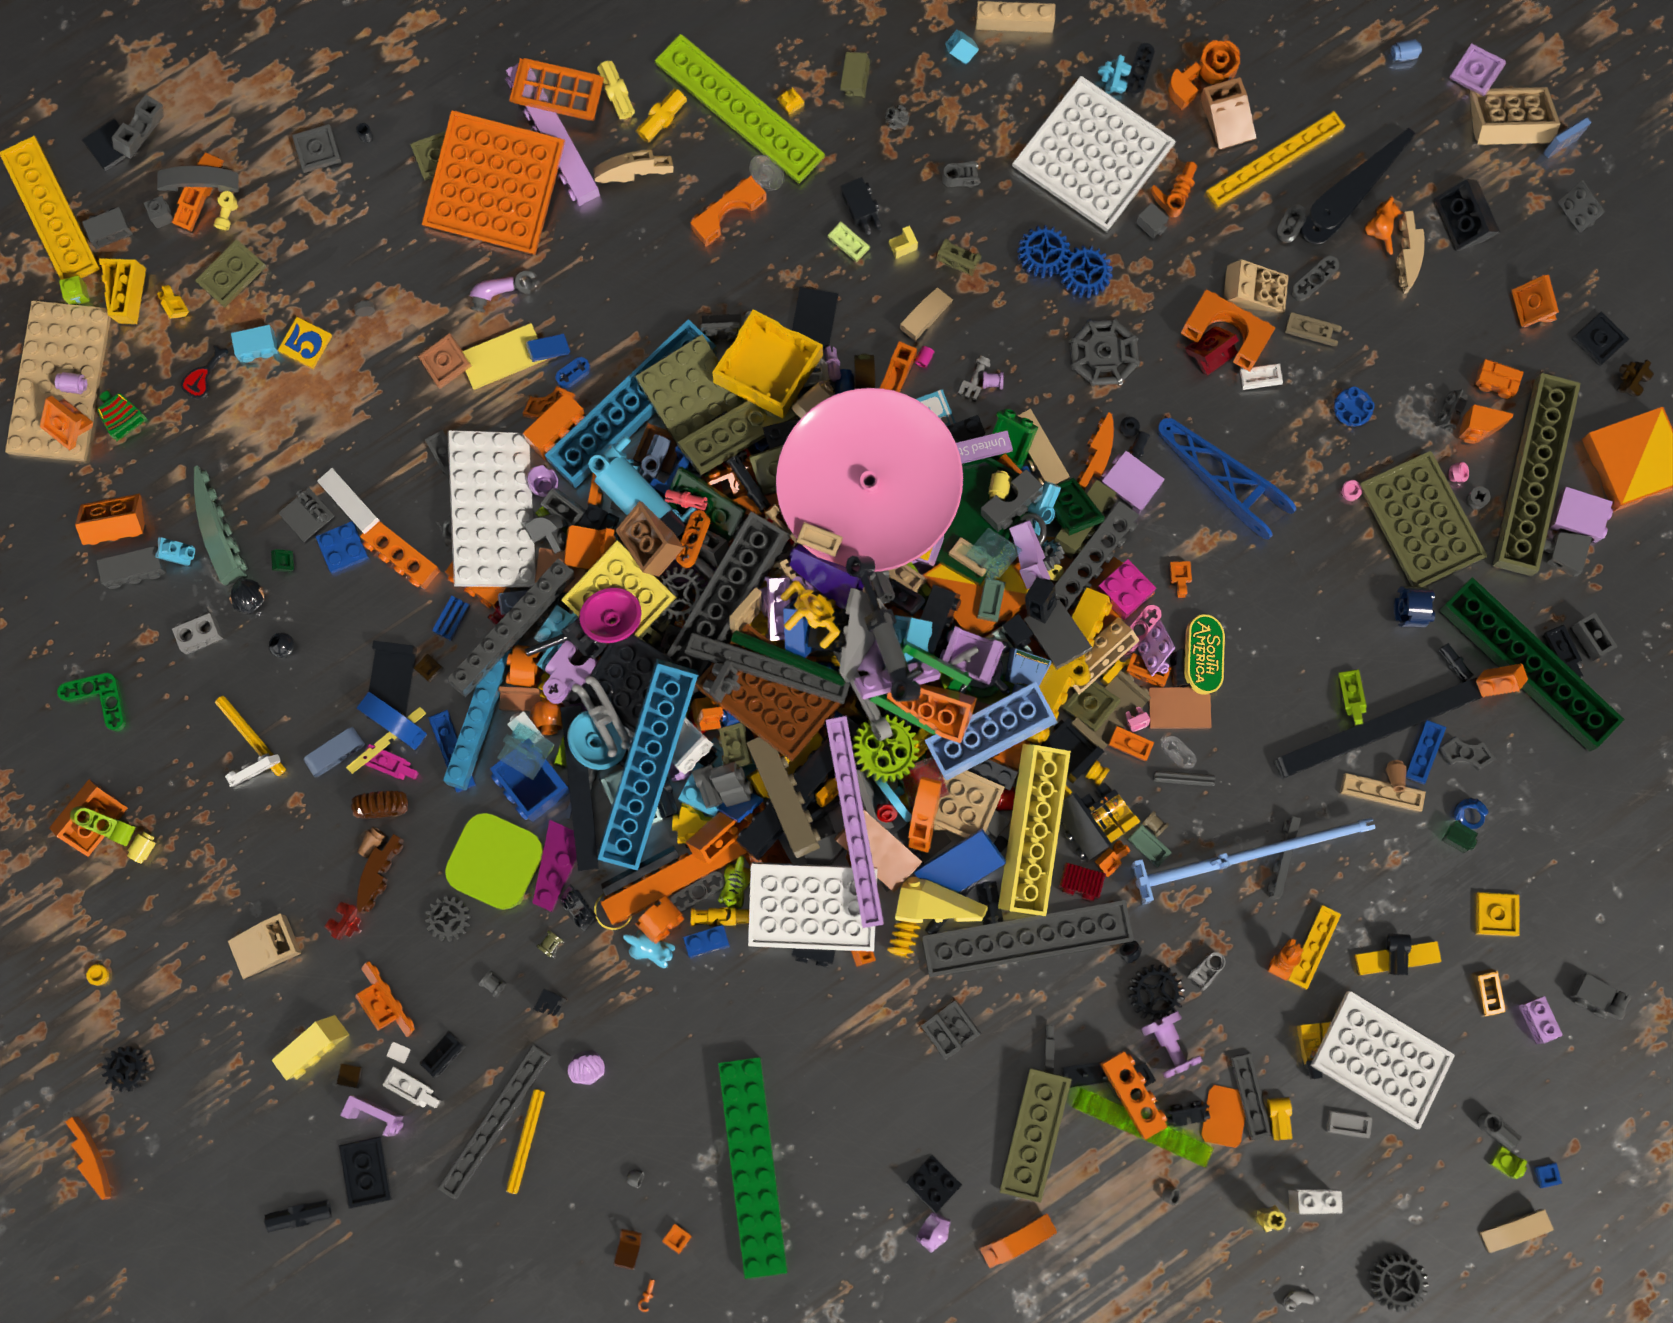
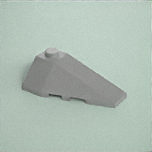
M851 588L846 606V614L850 615L848 626H844L847 643L842 647L840 674L845 682L851 681L876 639L873 632H868L864 621L865 617L873 613L867 595L855 588ZM877 598L880 609H887L881 599Z

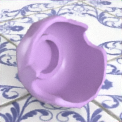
M544 465L533 467L528 473L527 482L533 494L546 497L552 488H558L559 480L553 469L550 470L545 468Z

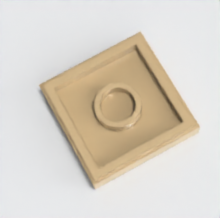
M755 587L731 614V636L735 631L740 632L746 624H750L762 611V593L758 588Z

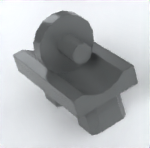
M728 660L724 664L716 662L712 668L713 675L717 676L716 680L708 679L703 685L705 692L712 695L714 700L719 703L722 702L725 694L730 695L732 690L738 691L741 687L736 682L739 678L736 675L738 671L732 666L733 663Z

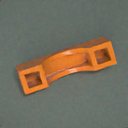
M752 176L747 179L743 178L737 184V187L732 191H726L722 198L717 202H712L706 211L702 214H696L690 222L691 230L705 246H708L721 236L719 224L722 216L727 211L734 208H744L752 212L767 200L766 192Z
M900 341L898 342L879 389L901 392L917 356V348Z

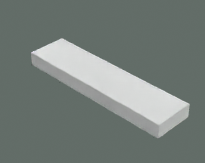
M333 468L317 480L364 534L380 521Z

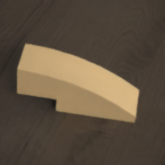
M936 288L900 324V330L916 341L926 329H929L953 299L939 288Z
M1538 1209L1484 1230L1480 1234L1488 1253L1538 1237L1554 1229L1545 1209Z

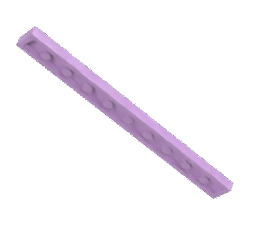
M847 716L826 720L862 927L884 925Z

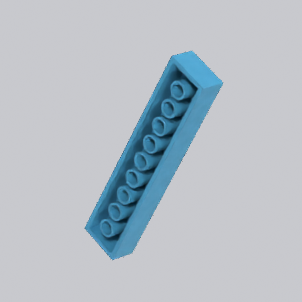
M688 319L545 454L547 462L576 489L592 473L589 468L591 457L602 455L611 444L617 445L624 436L630 437L656 413L634 376L703 333ZM703 334L712 351L717 355L716 345Z
M657 659L600 843L598 860L638 871L696 684L697 670Z

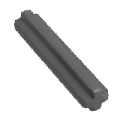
M1157 770L1154 773V781L1214 786L1215 776Z

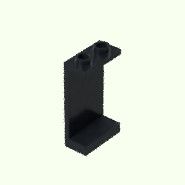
M373 640L372 649L375 651L368 692L406 717L417 649L414 645Z

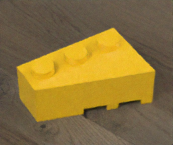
M99 258L103 271L102 281L105 283L106 292L104 294L108 316L119 324H137L146 268L137 260Z

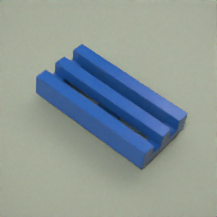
M451 595L432 631L451 641L470 605ZM454 602H455L456 604H455V606H454L452 612L450 613V615H449L447 621L445 622V624H444L442 630L440 631V630H439L440 627L442 626V624H443L445 618L447 617V615H448L450 609L452 608V606H453V604H454ZM463 606L450 632L446 634V631L449 625L451 624L454 616L456 615L459 607Z

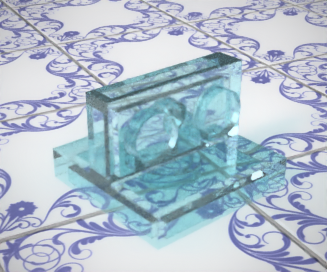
M518 723L511 736L506 734L503 739L505 745L497 759L533 780L555 744Z

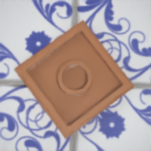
M450 333L418 356L440 389L472 366Z

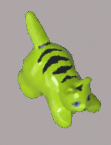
M739 856L735 865L733 863L726 865L724 870L725 885L718 897V901L721 904L725 903L727 907L736 905V908H742L745 888L751 882V869L744 867L745 861L743 856Z

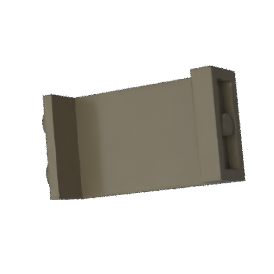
M1121 670L1105 687L1109 692L1120 698L1121 702L1096 733L1078 717L1071 723L1095 749L1099 746L1104 750L1109 744L1115 727L1124 728L1128 724L1126 720L1127 711L1134 717L1137 714L1136 708L1140 707L1142 709L1151 699L1150 693L1142 685L1139 687L1128 672L1124 673Z

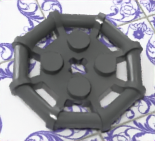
M1116 318L1114 320L1097 321L1089 319L1081 330L1069 340L1072 362L1070 367L1084 377L1093 387L1095 385L1115 384L1120 386L1130 373L1140 366L1137 344L1139 338L1118 322ZM1096 328H1111V330L1108 332H1098ZM1114 330H1117L1126 339H1118ZM1091 331L1092 337L1087 342L1082 341L1087 333ZM1130 344V357L1125 356V346ZM1078 347L1084 348L1085 358L1079 360ZM1102 348H1106L1107 351H1110V354L1103 356L1099 351H1102ZM1122 362L1128 363V365L1119 374L1117 368L1120 366V364ZM1087 363L1091 369L1096 371L1095 375L1093 376L1082 365ZM1099 372H1112L1114 377H1098Z

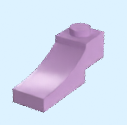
M1030 520L1009 528L1019 557V572L1026 588L1029 589L1036 577L1051 579L1043 562V559L1046 557Z

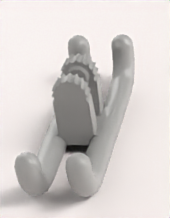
M587 676L585 682L593 687L603 706L595 707L588 693L581 685L574 684L572 691L576 692L582 699L609 749L607 752L608 756L614 757L617 754V747L606 725L611 722L613 723L621 737V747L623 749L630 747L631 740L601 684L595 677Z

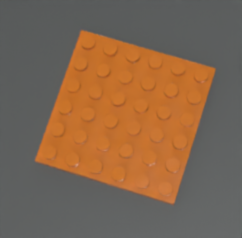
M451 110L422 225L536 255L565 140Z

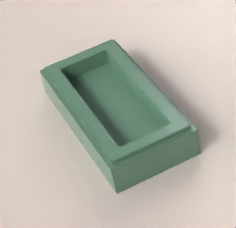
M985 578L978 619L998 622L1005 582Z
M1142 824L1127 839L1157 868L1172 853Z

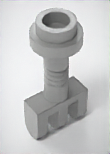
M982 355L976 358L975 363L977 367L970 382L963 380L958 394L962 395L964 389L967 388L965 397L969 398L973 391L975 394L972 400H977L982 390L977 384L984 368L989 369L990 359Z

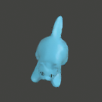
M638 930L635 936L623 935L624 940L631 944V948L628 950L631 957L635 959L647 958L661 968L668 966L667 961H670L673 957L671 951L675 950L674 944L663 941L655 944L641 930Z

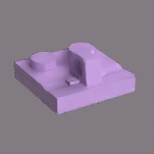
M1471 44L1451 74L1450 79L1485 96L1505 66L1506 61Z

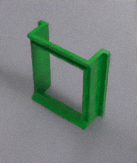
M905 638L900 643L903 654L907 653L953 678L946 689L958 692L962 684L968 686L972 678L969 677V672H964L913 645ZM888 693L870 698L871 702L933 735L936 734L935 730L919 722V719L910 712H905L888 700Z

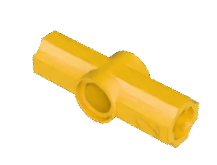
M674 88L661 103L658 102L651 108L649 116L636 129L637 134L645 142H650L662 128H666L671 124L676 112L687 101L683 93Z

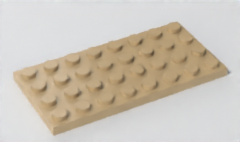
M41 301L31 302L5 450L7 454L87 462L92 428L79 435L76 447L69 451L40 428L45 400L51 395L58 401L65 399L91 421L94 420L111 317L108 316L107 308ZM62 372L83 374L88 382L87 389L82 394L61 392L60 389L55 387L56 375Z

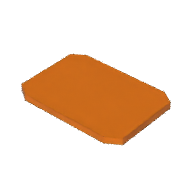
M1213 1085L1208 1091L1206 1103L1210 1108H1205V1111L1210 1113V1119L1203 1122L1202 1138L1204 1142L1236 1148L1241 1143L1245 1121L1239 1091Z

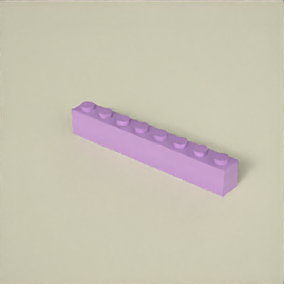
M519 63L506 70L508 77L505 80L510 89L513 88ZM529 68L526 80L539 83L534 72ZM525 84L522 97L535 99L537 86ZM542 89L539 101L550 103ZM524 106V115L528 121L532 120L534 132L565 140L558 169L561 172L559 174L563 185L567 184L570 189L568 194L571 200H576L580 206L600 196L598 187L558 115L555 112Z

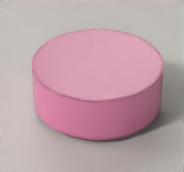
M1356 480L1346 481L1341 488L1342 496L1348 501L1358 499L1362 494L1360 483Z

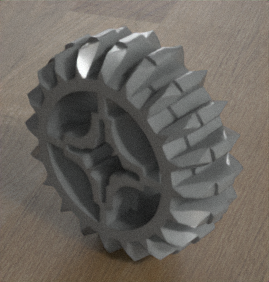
M674 567L673 573L670 570H666L668 577L660 575V579L663 581L662 584L669 587L668 589L676 596V599L661 614L665 616L669 613V620H672L676 615V622H680L683 617V620L686 622L706 587H701L706 581L704 579L698 581L701 574L696 573L693 576L694 569H689L687 572V569L682 567L679 572L678 567ZM680 577H685L689 579V581L687 583H684V585H682L681 587L672 582L674 579ZM693 585L696 589L695 602L690 596V591L692 590ZM683 589H685L684 592H683V595L685 596V597H684L685 599H683V598H679V599H678L679 593H678L677 590L683 591ZM680 602L690 606L689 609L681 612L673 609Z
M1390 1253L1388 1254L1389 1261L1385 1257H1381L1383 1265L1376 1262L1375 1266L1379 1270H1371V1274L1376 1275V1279H1370L1371 1283L1376 1284V1286L1371 1288V1291H1378L1374 1298L1376 1300L1382 1299L1380 1305L1384 1307L1388 1304V1310L1393 1311L1395 1308L1396 1312L1401 1313L1402 1308H1404L1406 1312H1409L1410 1305L1416 1309L1418 1306L1415 1301L1424 1302L1420 1295L1428 1294L1427 1291L1423 1290V1286H1429L1428 1282L1423 1281L1428 1275L1426 1273L1420 1274L1424 1267L1422 1265L1417 1266L1418 1260H1411V1256L1407 1254L1403 1258L1402 1253H1397L1395 1259V1256ZM1395 1265L1406 1266V1268L1404 1270H1401L1398 1274H1395L1389 1270L1391 1267ZM1411 1272L1415 1280L1414 1289L1409 1284V1279L1412 1276ZM1384 1276L1389 1280L1387 1293L1384 1289ZM1394 1278L1402 1279L1401 1282H1403L1402 1285L1404 1287L1396 1286L1397 1283H1395L1396 1280ZM1401 1291L1409 1294L1403 1300L1392 1299L1394 1295H1398Z

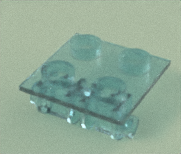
M988 528L965 556L987 570V578L993 580L1001 577L1022 549Z

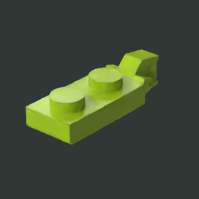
M1356 669L1339 672L1347 714L1353 715L1355 726L1363 724L1362 713H1366L1367 707L1360 671Z

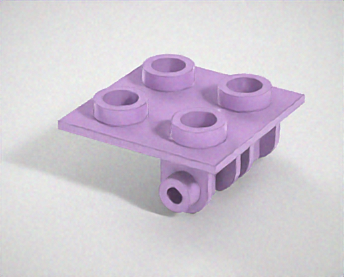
M1159 619L1137 647L1151 676H1154L1156 672L1165 674L1169 671V664L1165 660L1175 649L1170 636Z

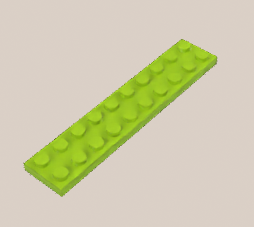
M682 34L655 60V64L798 184L825 157V153Z

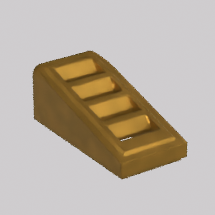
M1487 969L1474 972V982L1484 1016L1505 1012L1498 971ZM1486 978H1490V979H1491V980H1488V981H1483V979H1486ZM1487 986L1493 987L1492 989L1485 990ZM1495 994V997L1486 998L1488 995ZM1497 1002V1006L1488 1007V1004Z

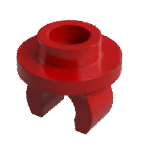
M890 801L877 805V817L880 821L891 822L897 817L898 812Z

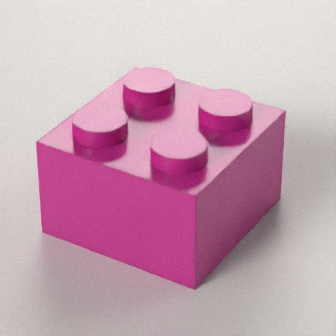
M1127 559L1098 586L1096 591L1109 596L1112 609L1125 620L1154 593L1156 587Z

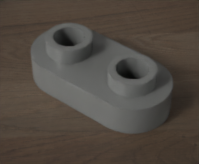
M1292 205L1287 209L1277 228L1278 238L1281 241L1291 242L1297 237L1306 220V210L1303 206Z

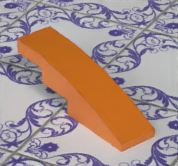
M71 1117L65 1122L77 1137V1140L71 1145L83 1160L77 1168L102 1200L112 1197L111 1189L99 1150L79 1117Z

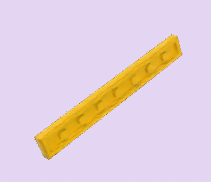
M1335 111L1331 112L1207 189V196L1216 208L1343 130L1345 127L1344 123Z

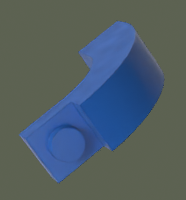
M370 692L366 694L357 706L359 711L414 750L417 749L427 735L420 727Z

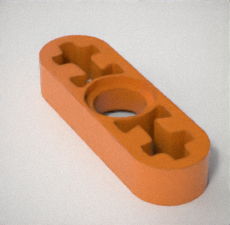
M697 510L691 514L681 539V544L684 548L675 559L683 568H690L695 564L710 525L709 516L702 510ZM692 535H697V540L694 543L688 542Z

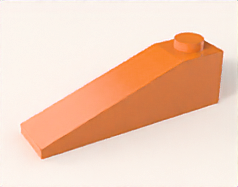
M920 684L921 694L916 701L897 702L891 696V692L887 694L888 700L905 712H910L919 719V722L935 730V733L940 737L961 743L977 699L957 691Z

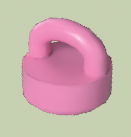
M1457 462L1451 465L1448 471L1450 481H1467L1469 477L1467 464L1465 462Z

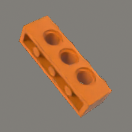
M380 521L368 532L362 533L360 536L364 541L362 544L371 552L373 550L379 553L378 557L386 564L391 562L395 565L393 569L401 576L404 573L409 576L410 579L408 581L417 588L421 586L426 589L440 572L435 564ZM382 540H388V544L385 547H379V543ZM402 551L404 553L402 558H394L397 552ZM412 564H419V568L416 571H410Z
M1120 1051L1101 1062L1100 1065L1141 1138L1146 1140L1167 1128L1165 1124L1167 1118L1161 1109L1157 1110L1154 1104L1157 1101L1151 1091L1147 1092L1143 1085L1146 1083L1143 1075L1135 1071L1133 1067L1135 1061L1130 1053L1126 1054L1125 1051ZM1123 1069H1127L1130 1074L1126 1081L1120 1079V1072ZM1134 1088H1138L1140 1091V1096L1136 1100H1133L1130 1096V1092ZM1144 1107H1149L1151 1114L1148 1118L1143 1119L1141 1110Z

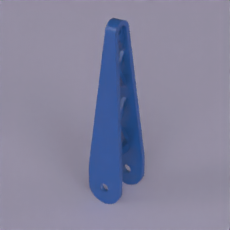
M1165 418L1159 423V436L1229 509L1260 537L1269 540L1273 536L1270 528L1249 510L1262 494L1283 511L1289 514H1293L1296 511L1293 501L1274 484L1176 420ZM1174 434H1181L1187 437L1189 446L1179 445L1175 441ZM1196 452L1209 454L1223 464L1226 477L1211 475L1199 464ZM1229 469L1240 478H1232ZM1219 481L1228 482L1230 492ZM1233 483L1251 485L1255 490L1241 503L1237 499Z

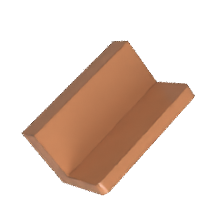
M498 687L500 692V711L530 712L537 702L542 701V697H540L542 692L538 688Z

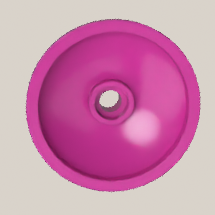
M620 588L603 589L591 595L583 604L580 611V624L585 634L595 641L602 643L618 642L629 637L639 626L642 617L641 606L638 599L627 590Z

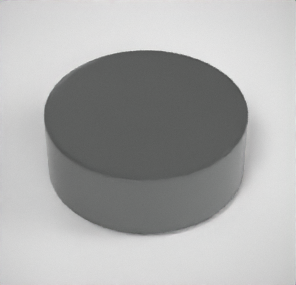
M368 300L356 303L354 305L355 314L360 317L372 315L375 312L374 303Z

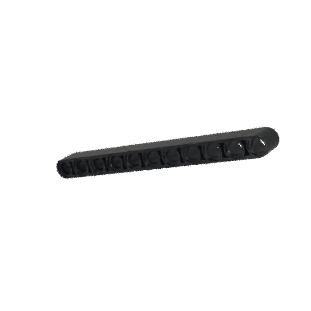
M1477 677L1283 755L1274 760L1282 779L1479 700L1483 697L1476 682Z

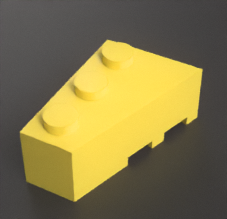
M335 1015L313 1023L273 1058L272 1062L286 1080L293 1077L298 1079L306 1073V1068L321 1060L320 1057L334 1049L338 1043L350 1034Z

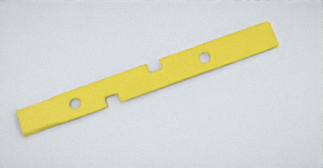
M419 707L407 719L415 724L426 715V712ZM388 732L374 744L375 748L373 750L371 748L367 749L346 768L353 774L390 744L389 740L391 738L395 740L397 737Z

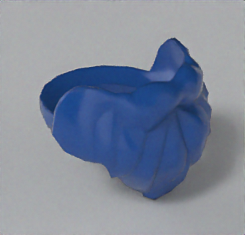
M1468 798L1462 800L1457 805L1454 818L1456 821L1460 820L1466 828L1477 829L1484 824L1485 816L1489 812L1484 803L1478 799ZM1464 809H1477L1481 815L1480 821L1475 824L1466 821Z

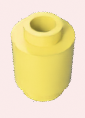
M997 471L992 474L988 491L990 500L995 495L1004 502L1008 498L1012 478L1007 472Z
M146 832L142 834L137 833L128 849L127 857L142 864L144 860H147L156 844L153 841L155 837Z

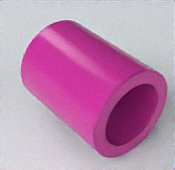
M922 346L914 361L915 364L922 368H927L934 350L930 347Z

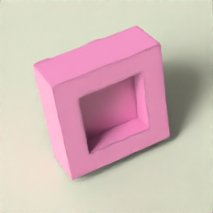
M1140 707L1136 708L1138 715L1135 717L1131 716L1129 711L1126 712L1127 728L1132 733L1149 726L1150 723L1147 712L1144 713Z

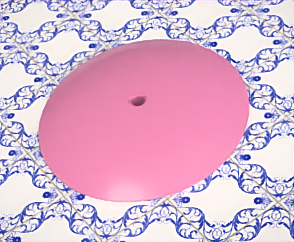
M879 388L855 389L834 395L822 401L807 412L795 425L779 457L776 476L777 496L782 515L796 538L799 536L803 523L843 537L836 557L804 546L813 555L845 567L848 558L851 556H870L875 562L874 572H881L901 567L916 560L928 552L944 536L957 513L963 487L962 463L957 445L943 421L927 406L908 395L892 390ZM869 477L875 479V483L872 486L865 485V480Z

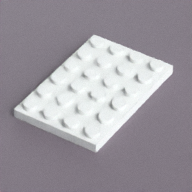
M751 862L748 946L874 951L875 926L862 927L852 866ZM874 867L877 882V867Z
M1347 991L1311 1066L1411 1127L1420 1129L1455 1055L1353 992Z

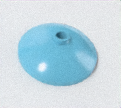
M588 711L579 714L570 724L567 735L569 748L573 756L584 766L595 770L609 769L621 761L626 749L621 747V737L611 722L606 725V728L616 744L617 754L614 757H609L607 754L609 749Z

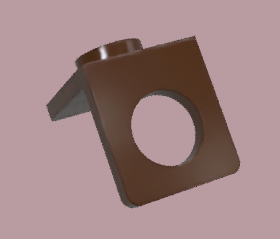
M621 1229L614 1266L631 1270L635 1268L641 1246L642 1233ZM626 1235L633 1236L636 1239L628 1238Z

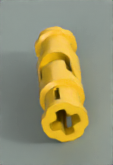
M709 907L708 910H695V908H691V926H695V924H708L709 926L749 924L750 909H737L736 907L717 909ZM727 913L731 915L729 919L727 918Z

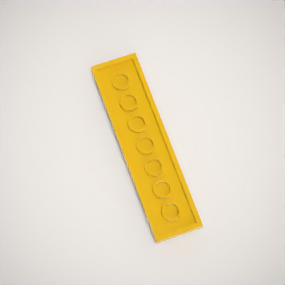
M32 136L1 151L0 156L60 280L78 275L82 279L100 270L101 268L37 138Z

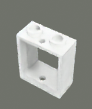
M1288 1190L1289 1212L1297 1214L1343 1213L1342 1195L1339 1190Z

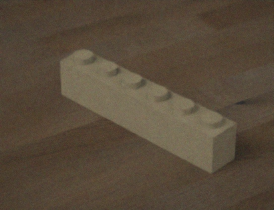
M760 737L747 742L795 856L799 858L819 849L818 841L821 840L817 829H812L810 825L813 819L809 811H804L802 804L805 801L801 792H796L794 788L797 783L793 774H788L786 768L789 767L785 756H780V753Z

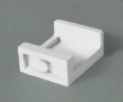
M686 717L671 761L684 774L691 771L701 757L705 756L714 745Z

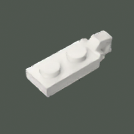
M267 753L258 757V762L254 764L250 762L242 766V771H231L225 776L229 786H236L280 763L279 755L270 756Z
M392 1067L382 1084L417 1106L425 1107L426 1104L437 1108L441 1100L432 1095L434 1090L430 1089L429 1086L396 1067Z

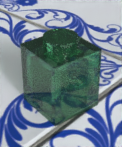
M1455 821L1450 824L1442 841L1465 853L1475 848L1478 842L1476 839L1478 833Z

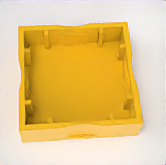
M753 309L739 330L736 340L726 350L713 370V383L783 419L822 358L823 345L799 332L785 328L779 322Z

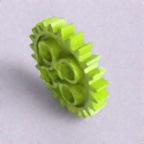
M886 715L884 718L891 727L894 739L886 738L878 741L872 731L871 722L868 720L869 725L864 722L861 725L863 730L858 729L856 731L859 736L853 738L857 744L853 745L852 749L857 750L853 755L859 758L855 765L862 764L863 767L860 772L867 770V778L873 774L875 775L874 781L882 777V782L885 783L889 777L892 783L896 780V777L901 780L903 774L908 775L910 773L908 768L913 769L915 767L911 761L918 760V757L914 754L918 753L920 749L914 748V745L919 743V741L912 739L916 733L908 732L911 726L904 728V720L897 723L896 716L890 721L889 715ZM868 740L875 742V749L868 746ZM888 747L889 750L883 751L882 748ZM896 749H900L903 752V758L897 757ZM878 758L884 759L886 763L885 767L879 766L877 762Z

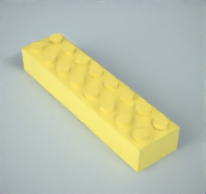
M1022 745L998 909L1046 916L1071 751L1038 745Z

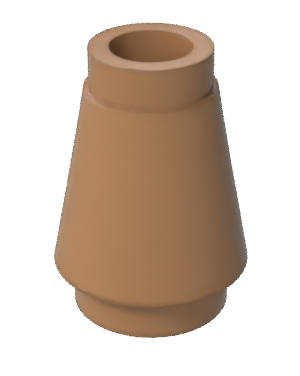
M1400 760L1390 761L1386 768L1394 792H1402L1406 789L1407 767Z
M376 827L368 829L357 852L361 856L368 858L375 847L378 848L385 842L384 838L386 835Z

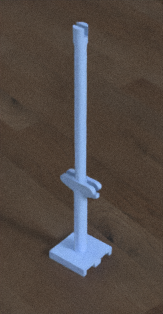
M1369 817L1339 827L1227 855V853L1221 854L1214 858L1148 875L1143 859L1134 861L1131 864V868L1134 869L1137 879L1135 883L1141 893V904L1144 905L1154 900L1151 886L1217 869L1222 870L1240 862L1345 835L1375 829V824L1366 826V823L1373 821V818Z

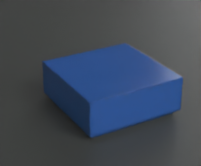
M1556 1162L1534 1167L1540 1188L1562 1184Z

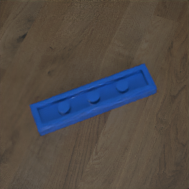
M445 710L428 718L448 768L458 735L449 711ZM473 775L467 789L476 786ZM455 788L457 793L464 791L462 789Z

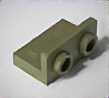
M738 723L719 728L720 735H718V741L720 746L723 747V764L735 762L739 767L752 764L751 753L747 745L748 738L745 725Z

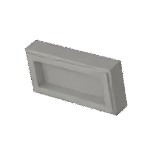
M1329 1111L1327 1132L1370 1138L1372 1117Z

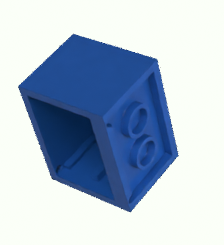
M530 738L490 768L493 773L490 777L500 788L504 787L506 789L503 791L504 795L512 804L516 803L518 805L515 809L525 820L529 818L532 822L570 793L568 786Z

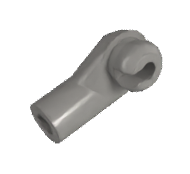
M1294 1290L1285 1297L1283 1305L1287 1311L1292 1312L1301 1302L1313 1304L1314 1294Z

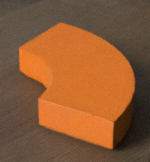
M556 386L554 391L545 397L537 398L530 396L522 414L528 418L538 419L566 392L573 399L575 394Z

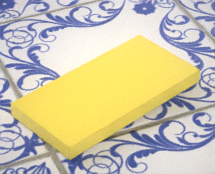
M531 323L463 351L472 365L466 370L473 390L547 360L531 361L526 343L527 341L538 339Z

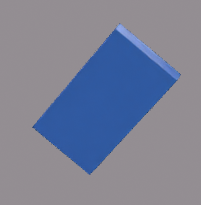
M982 828L917 868L914 874L919 879L929 880L958 893L1006 864V860Z

